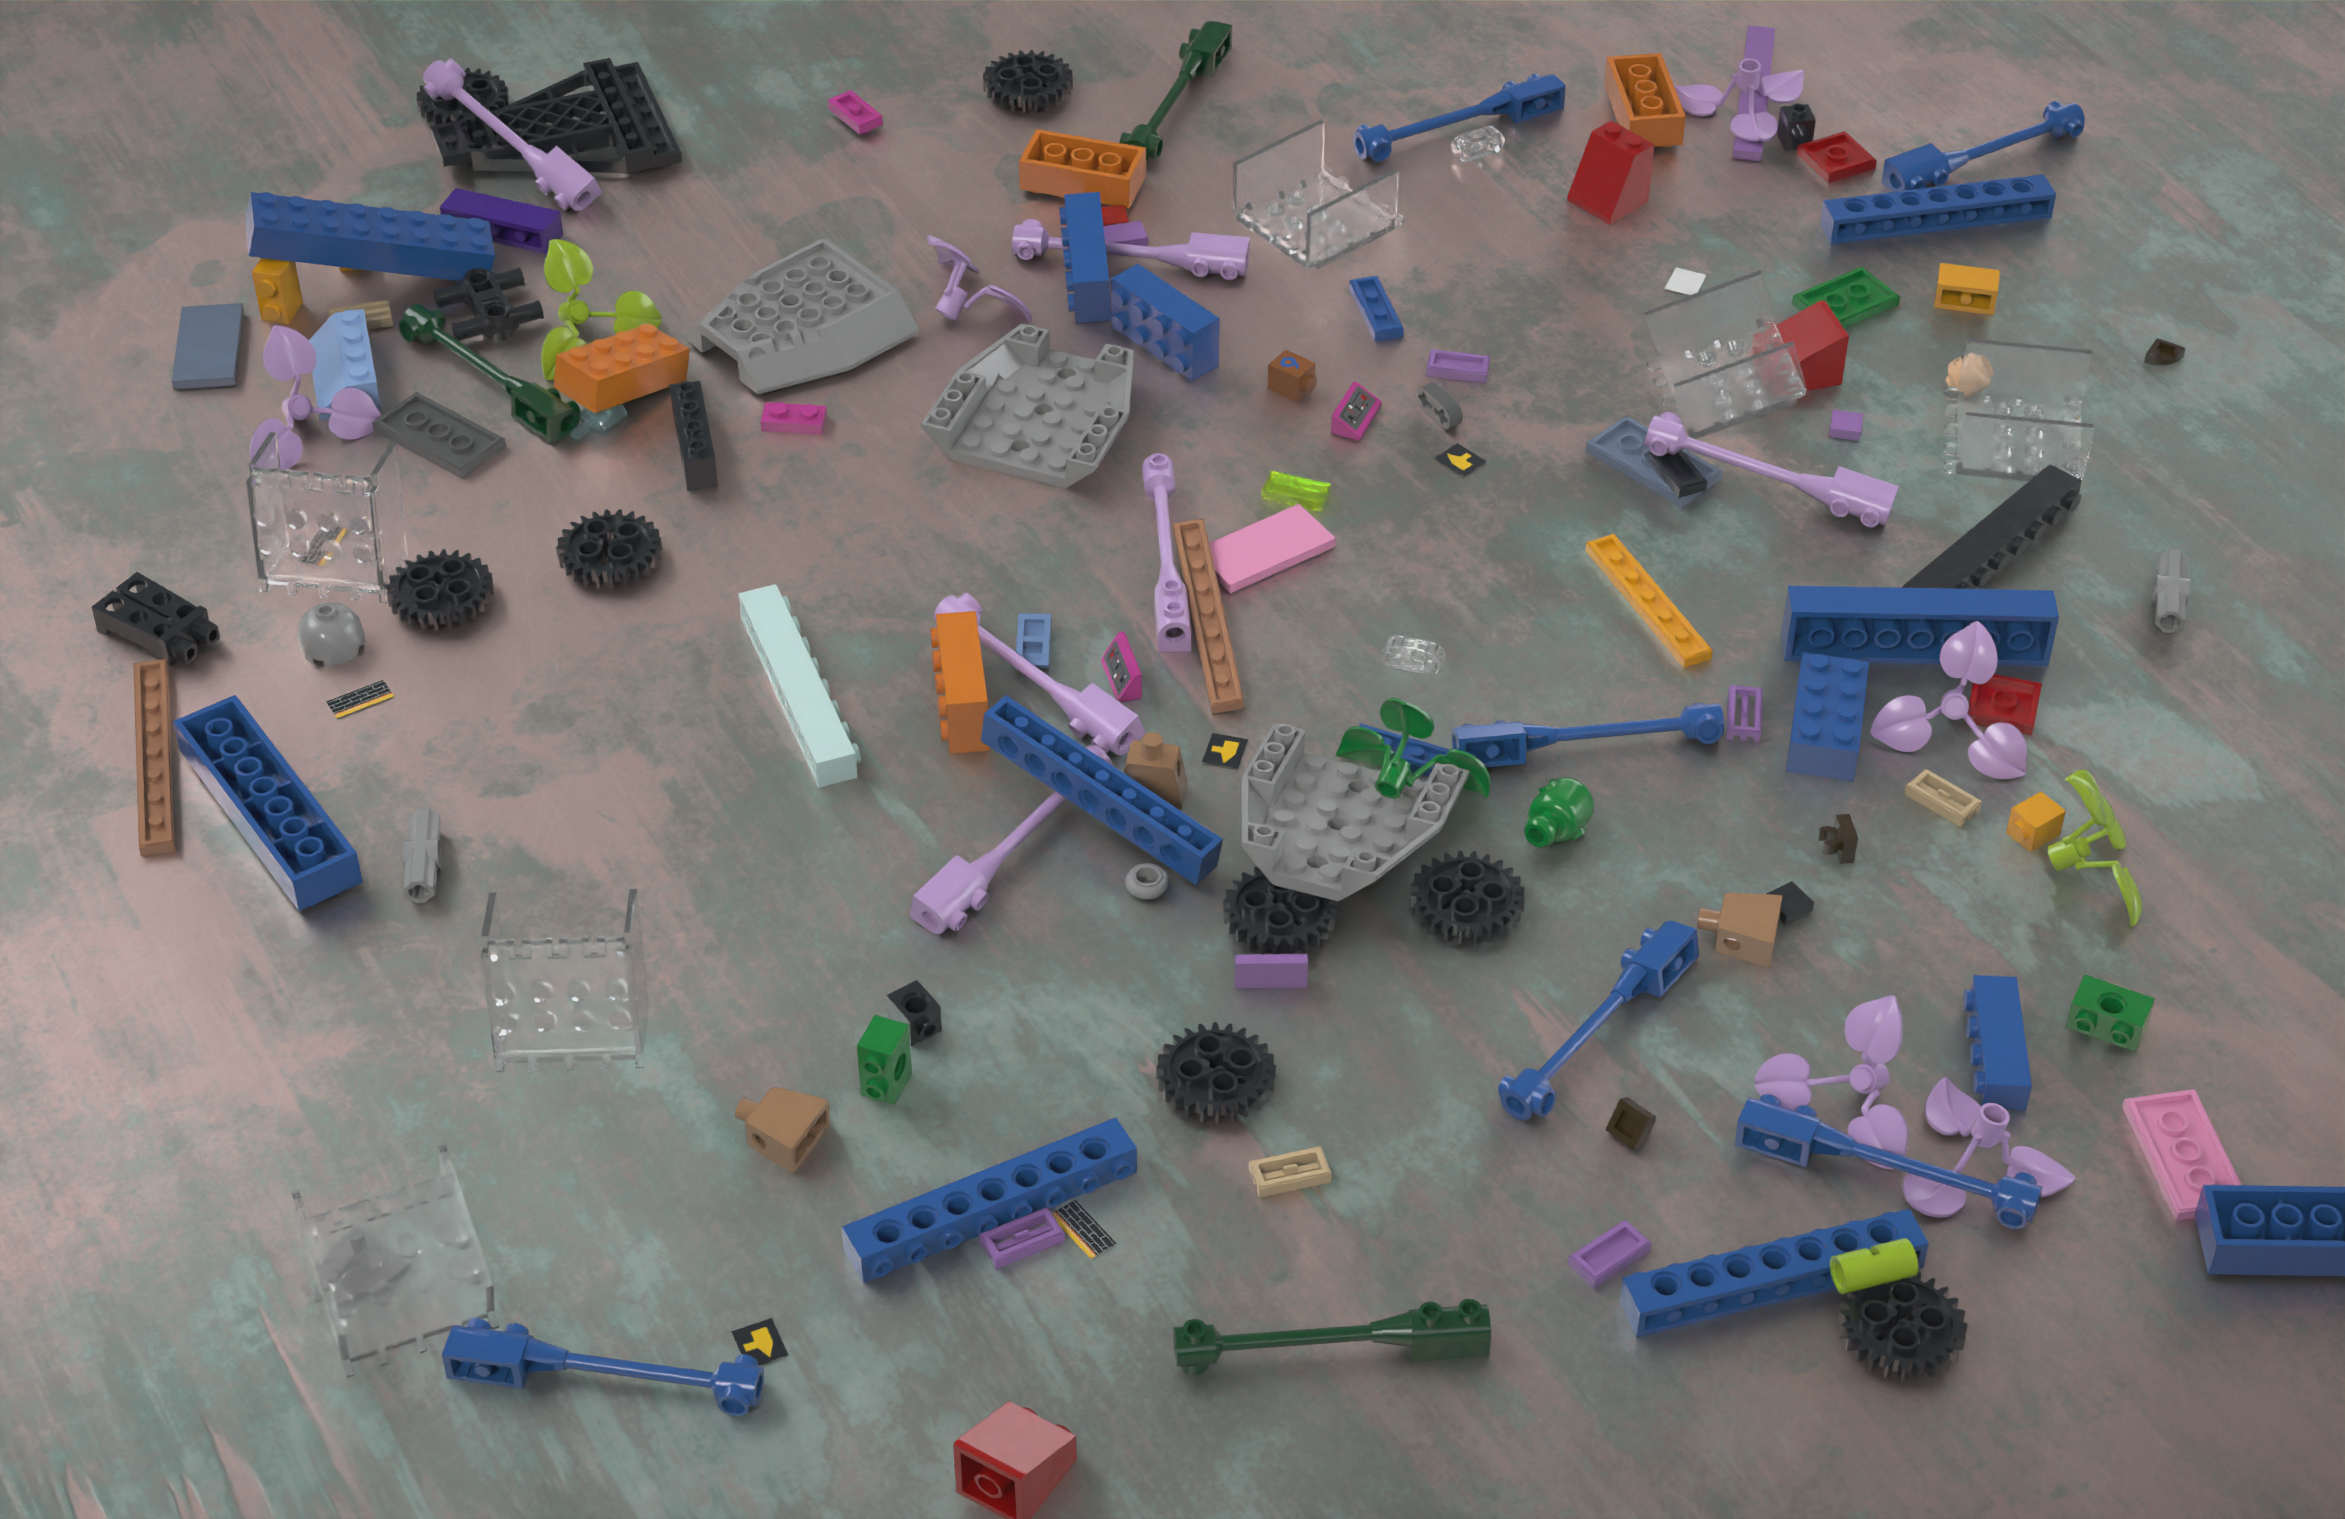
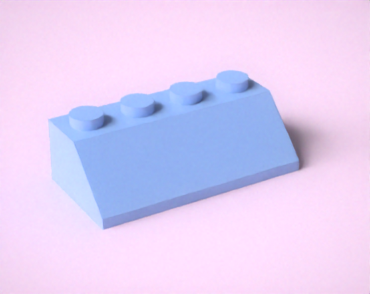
M364 309L333 313L309 340L316 353V366L312 374L317 407L332 409L331 401L338 391L344 388H357L369 395L377 409L382 411ZM318 413L320 420L329 419L331 416L330 414Z

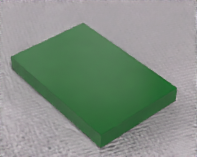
M1859 267L1793 295L1792 304L1802 311L1819 301L1825 300L1843 328H1846L1898 306L1900 296L1865 268Z

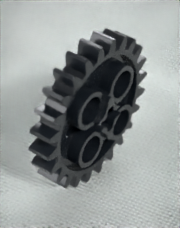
M1019 50L1018 55L1009 52L1008 58L998 56L999 62L991 61V66H986L985 73H983L984 92H987V98H993L994 104L1001 102L1002 108L1010 105L1012 111L1021 107L1023 112H1026L1028 108H1032L1037 112L1040 106L1047 110L1048 104L1058 106V100L1065 101L1066 95H1071V89H1073V71L1069 69V64H1063L1062 58L1055 60V54L1047 57L1044 56V51H1041L1038 55L1034 54L1033 50H1030L1028 54H1024L1022 50Z
M466 68L464 71L466 76L463 78V90L488 111L498 110L509 105L508 88L505 86V81L499 79V75L491 76V71L482 74L481 69L471 72L470 68ZM420 86V92H417L418 112H420L421 118H426L427 123L434 121V126L459 121L474 114L455 97L445 100L439 96L434 100L426 93L423 88L424 86Z
M606 509L604 515L601 516L595 511L592 512V518L590 519L580 516L581 523L570 522L571 530L563 529V537L557 539L558 546H556L560 568H564L566 576L573 575L574 582L583 579L584 586H588L592 582H596L597 588H600L603 583H608L610 588H614L615 582H620L623 586H627V579L631 578L638 582V574L648 576L649 568H656V560L661 559L662 542L659 529H654L652 521L646 523L644 515L635 519L633 511L624 516L622 509H619L615 515H611L610 511Z
M443 549L440 555L436 556L431 550L426 558L417 554L416 562L405 560L406 568L396 567V575H390V583L386 584L388 604L392 609L393 615L398 614L399 621L401 622L408 619L409 626L411 627L420 622L422 630L426 629L429 624H433L435 630H438L441 624H446L449 629H452L453 622L455 621L465 625L464 618L469 617L475 620V611L485 612V604H491V595H494L492 573L488 570V565H482L480 558L472 560L471 553L460 557L459 550H455L451 555H447L446 549Z
M1458 851L1457 858H1452L1448 853H1444V861L1441 862L1433 857L1431 866L1423 864L1421 866V873L1414 874V883H1411L1410 907L1414 908V918H1421V927L1432 925L1431 934L1435 935L1442 931L1444 932L1445 941L1453 935L1457 936L1458 944H1462L1465 937L1470 938L1471 942L1476 944L1477 938L1481 936L1487 942H1491L1492 933L1503 937L1504 928L1513 930L1514 921L1521 920V912L1524 911L1525 888L1520 886V876L1513 877L1512 867L1502 870L1503 860L1491 863L1489 854L1484 856L1483 859H1478L1476 851H1473L1470 857H1465L1462 851Z
M1254 867L1253 876L1243 872L1242 882L1233 880L1232 889H1226V899H1223L1224 924H1228L1229 934L1236 933L1237 943L1247 940L1248 950L1260 946V954H1265L1268 949H1273L1274 954H1280L1281 950H1286L1288 954H1294V949L1299 948L1303 953H1307V944L1318 948L1320 938L1328 940L1329 931L1335 930L1338 906L1335 900L1272 885L1258 867Z
M1217 1022L1213 1023L1211 1030H1206L1202 1024H1198V1032L1196 1033L1185 1028L1184 1038L1174 1034L1172 1036V1045L1164 1044L1163 1054L1158 1055V1065L1156 1066L1158 1090L1164 1092L1165 1102L1173 1101L1174 1111L1185 1107L1186 1118L1191 1117L1194 1113H1198L1199 1120L1203 1123L1207 1116H1213L1215 1124H1218L1221 1116L1225 1115L1230 1122H1234L1235 1113H1239L1247 1118L1248 1107L1259 1111L1260 1100L1268 1102L1269 1091H1274L1276 1065H1274V1055L1268 1053V1044L1258 1045L1257 1034L1247 1038L1246 1028L1244 1027L1237 1033L1232 1032L1233 1027L1230 1023L1224 1030H1219Z
M1918 1272L1913 1278H1905L1846 1293V1297L1841 1299L1837 1325L1841 1326L1839 1338L1847 1339L1846 1351L1857 1350L1856 1362L1865 1359L1870 1361L1869 1371H1873L1880 1366L1883 1368V1377L1885 1378L1892 1371H1896L1900 1381H1904L1906 1373H1912L1916 1381H1920L1922 1371H1925L1933 1378L1936 1376L1937 1367L1947 1371L1950 1360L1957 1362L1960 1350L1964 1348L1968 1323L1963 1322L1965 1310L1957 1309L1958 1298L1947 1299L1949 1290L1947 1286L1937 1290L1934 1288L1935 1278H1931L1924 1283L1921 1281V1272Z

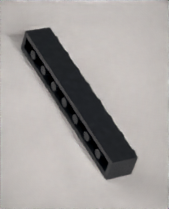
M2049 464L1905 583L1902 588L1977 589L1984 587L1990 577L1996 572L2003 571L2009 561L2015 556L2019 557L2022 555L2029 544L2033 541L2037 542L2048 528L2056 526L2067 512L2074 511L2081 500L2079 491L2082 480Z

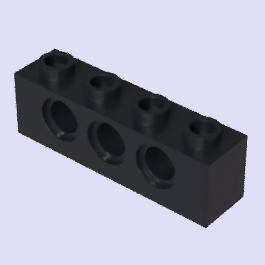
M684 381L677 384H669L674 424L687 491L718 487L716 460L701 382Z

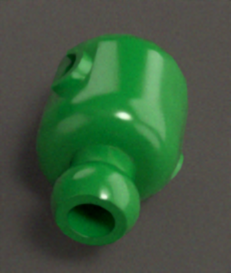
M1569 777L1552 778L1549 780V784L1538 789L1540 793L1533 799L1528 809V821L1524 827L1525 837L1530 844L1540 848L1547 847L1553 842H1565L1569 839L1573 841L1586 832L1584 826L1589 822L1594 812V799L1589 789L1577 779Z

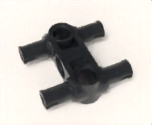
M520 267L499 274L484 268H474L465 273L464 278L458 281V285L433 290L438 309L464 302L468 304L475 318L451 323L454 338L459 342L460 340L479 335L493 341H504L512 336L513 331L519 328V324L544 319L543 309L539 300L513 307V305H509L502 292L519 286H525L524 276Z

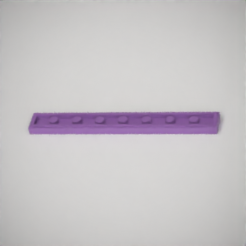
M1748 25L1744 59L1751 58L1761 63L1762 78L1771 73L1775 28ZM1757 90L1754 91L1755 114L1766 112L1768 96L1762 97ZM1740 91L1738 115L1749 114L1748 93ZM1735 136L1733 158L1761 161L1763 141H1747Z

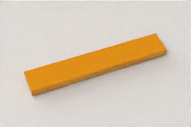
M1615 534L1586 542L1585 551L1683 668L1712 659L1713 650Z

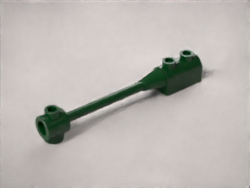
M1207 21L1200 29H1191L1189 43L1183 42L1180 46L1179 58L1182 59L1179 77L1148 124L1137 125L1131 133L1123 132L1119 143L1146 148V161L1148 158L1159 159L1163 149V137L1158 136L1157 129L1188 82L1199 74L1214 77L1232 49L1231 24Z
M415 304L405 311L402 319L399 321V331L405 341L412 342L419 339L425 344H433L438 341L495 380L511 396V416L549 443L565 438L576 430L579 425L581 411L575 401L565 403L561 400L558 390L554 387L544 389L537 383H530L504 373L444 332L446 320L441 310L430 311L420 304Z
M1465 1299L1459 1303V1306L1441 1307L1435 1302H1425L1419 1309H1411L1403 1314L1370 1322V1325L1221 1335L1213 1324H1205L1199 1319H1190L1183 1326L1173 1327L1176 1367H1180L1185 1373L1190 1375H1199L1207 1371L1210 1364L1217 1363L1223 1351L1371 1340L1373 1343L1409 1347L1411 1362L1487 1357L1490 1355L1491 1321L1488 1305L1480 1304L1474 1299Z

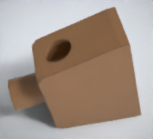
M1156 732L1146 733L1142 741H1132L1124 774L1177 809H1182L1188 782L1180 747L1163 743V737Z
M1728 892L1724 895L1721 911L1700 908L1697 929L1717 932L1715 950L1718 953L1770 968L1782 896Z
M779 1087L770 1088L759 1103L742 1098L735 1110V1118L745 1122L747 1144L750 1148L792 1173H795L831 1125L829 1102L827 1099Z

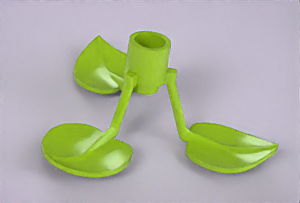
M559 239L549 241V249L544 263L546 282L553 290L559 293H569L573 289L574 291L567 297L568 301L563 302L558 309L559 319L566 327L558 326L552 329L543 343L541 366L545 380L554 379L557 354L569 351L574 347L587 345L585 341L577 338L579 331L574 324H582L587 321L588 317L616 318L613 325L615 334L637 328L642 324H651L656 326L657 329L662 322L659 311L653 301L646 294L639 291H627L620 295L615 303L616 312L589 311L588 305L581 300H576V297L580 293L579 285H586L593 278L591 259L585 251L571 242Z
M2084 769L2077 770L2068 775L2065 781L2069 782L2077 790L2092 818L2072 834L2063 837L2061 841L2048 845L2049 858L2057 871L2074 865L2077 871L2084 868H2112L2128 909L2129 927L2135 926L2141 916L2143 902L2140 891L2128 868H2122L2118 861H2086V857L2091 855L2089 843L2108 834L2112 846L2115 850L2119 851L2125 848L2126 837L2110 803L2101 794L2093 775ZM2094 824L2104 826L2101 831L2086 838L2083 836L2079 837Z

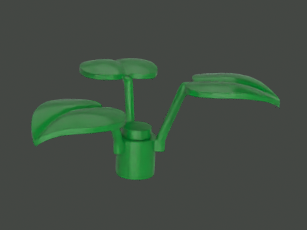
M1391 697L1386 699L1380 708V717L1384 725L1391 730L1402 732V738L1396 754L1392 751L1390 745H1385V741L1380 734L1360 726H1352L1345 731L1336 752L1338 757L1382 766L1379 777L1375 782V788L1381 795L1387 798H1398L1405 785L1412 787L1415 780L1436 763L1452 764L1458 768L1469 770V776L1463 788L1477 792L1486 799L1490 794L1491 780L1484 764L1475 756L1457 749H1450L1446 756L1437 754L1411 775L1410 764L1401 758L1409 735L1419 739L1430 737L1434 731V722L1423 709L1412 703L1403 702L1399 698Z

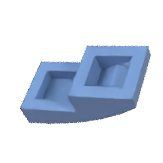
M1018 613L1016 653L1037 668H1049L1051 614Z

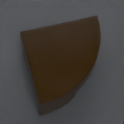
M2157 338L2146 353L2144 363L2152 365L2173 364L2184 357L2185 348Z

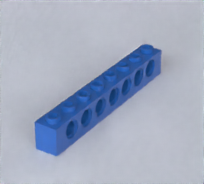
M2041 174L1823 200L1820 225L1830 244L2046 219L2052 218L2056 193L2046 176Z
M1007 695L984 713L981 742L1196 886L1218 866L1223 842L1221 837Z
M1115 1117L842 1226L844 1252L863 1283L875 1278L884 1277L894 1270L909 1264L918 1263L926 1257L946 1249H953L963 1242L978 1237L981 1233L1046 1207H1056L1074 1197L1091 1193L1099 1187L1127 1178L1137 1172V1147Z
M1910 1209L1886 1212L1881 1216L1865 1220H1853L1840 1226L1815 1229L1810 1233L1790 1238L1782 1237L1765 1244L1744 1246L1738 1250L1719 1255L1711 1254L1694 1261L1681 1264L1673 1263L1664 1268L1633 1273L1622 1278L1619 1302L1637 1338L1834 1290L1836 1287L1830 1272L1831 1256L1862 1248L1870 1250L1871 1246L1902 1238H1907L1913 1245L1918 1260V1269L1924 1268L1929 1243Z

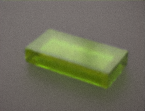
M1271 471L1261 490V498L1294 506L1300 504L1303 508L1322 511L1331 493V484Z

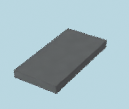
M415 392L372 422L374 432L462 479L506 448V442L503 437L418 392Z

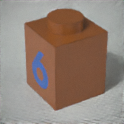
M1284 350L1268 364V389L1298 402L1307 393H1311L1316 386V363L1293 352Z

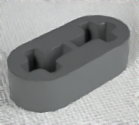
M1431 382L1417 389L1416 399L1420 408L1441 428L1448 430L1462 423L1463 414L1459 404L1440 386Z

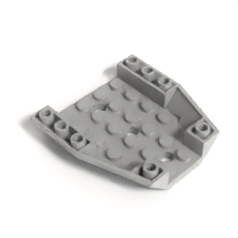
M822 238L743 280L697 322L684 337L685 340L701 352H705L716 345L738 361L740 381L757 394H762L849 371L919 334L920 331L899 290L829 240Z
M1020 324L956 371L921 423V428L952 461L1068 488L1096 471L1130 415L1134 350L1118 345L1105 344L1096 360L1084 358L1062 351L1050 350L1049 330L1033 325Z
M1273 723L1241 777V847L1272 885L1335 901L1348 897L1378 880L1439 833L1469 776V770L1458 768L1452 764L1436 763L1426 783L1416 779L1412 787L1405 785L1398 798H1387L1381 795L1375 788V782L1381 770L1376 771L1356 766L1350 762L1343 763L1324 758L1321 755L1304 753L1306 730L1294 728L1288 724Z

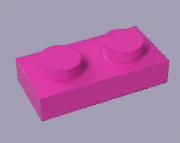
M852 90L828 99V109L859 135L883 125L882 115Z
M766 402L760 421L761 431L822 435L827 418V406Z

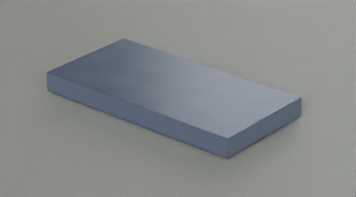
M242 303L182 307L172 375L173 389L235 386L244 316Z
M1627 415L1586 443L1585 452L1681 508L1705 492L1702 491L1678 498L1649 462V453L1651 451L1648 446L1644 445L1648 428ZM1681 449L1708 481L1707 489L1722 479V470L1686 449Z

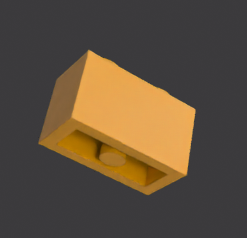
M261 258L252 270L261 320L290 324L303 304L296 263Z
M1940 263L1934 308L1994 315L2000 270Z

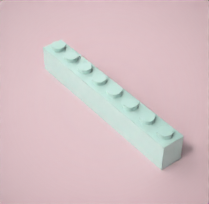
M776 584L738 593L743 624L818 788L858 778L857 763H861L859 748L856 743L851 744L850 742L851 736L846 721H840L841 716L837 701L830 700V689L825 678L820 679L818 661L816 657H810V646L806 636H800L801 630L797 617H791L790 615L791 607L788 597L786 595L781 596Z

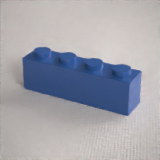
M1973 975L1970 990L1965 989L1963 994V1009L1970 1013V1016L1967 1018L1966 1034L1967 1038H1973V1044L1970 1046V1065L1976 1066L1977 1069L1973 1077V1091L1980 1094L1981 1106L1986 1103H1995L2001 1105L2006 1110L2026 1111L2032 1083L2017 977Z

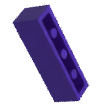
M455 188L439 207L441 215L448 214L453 217L479 218L489 221L492 241L503 245L547 254L549 241L552 239L560 240L563 236L561 213L558 210Z

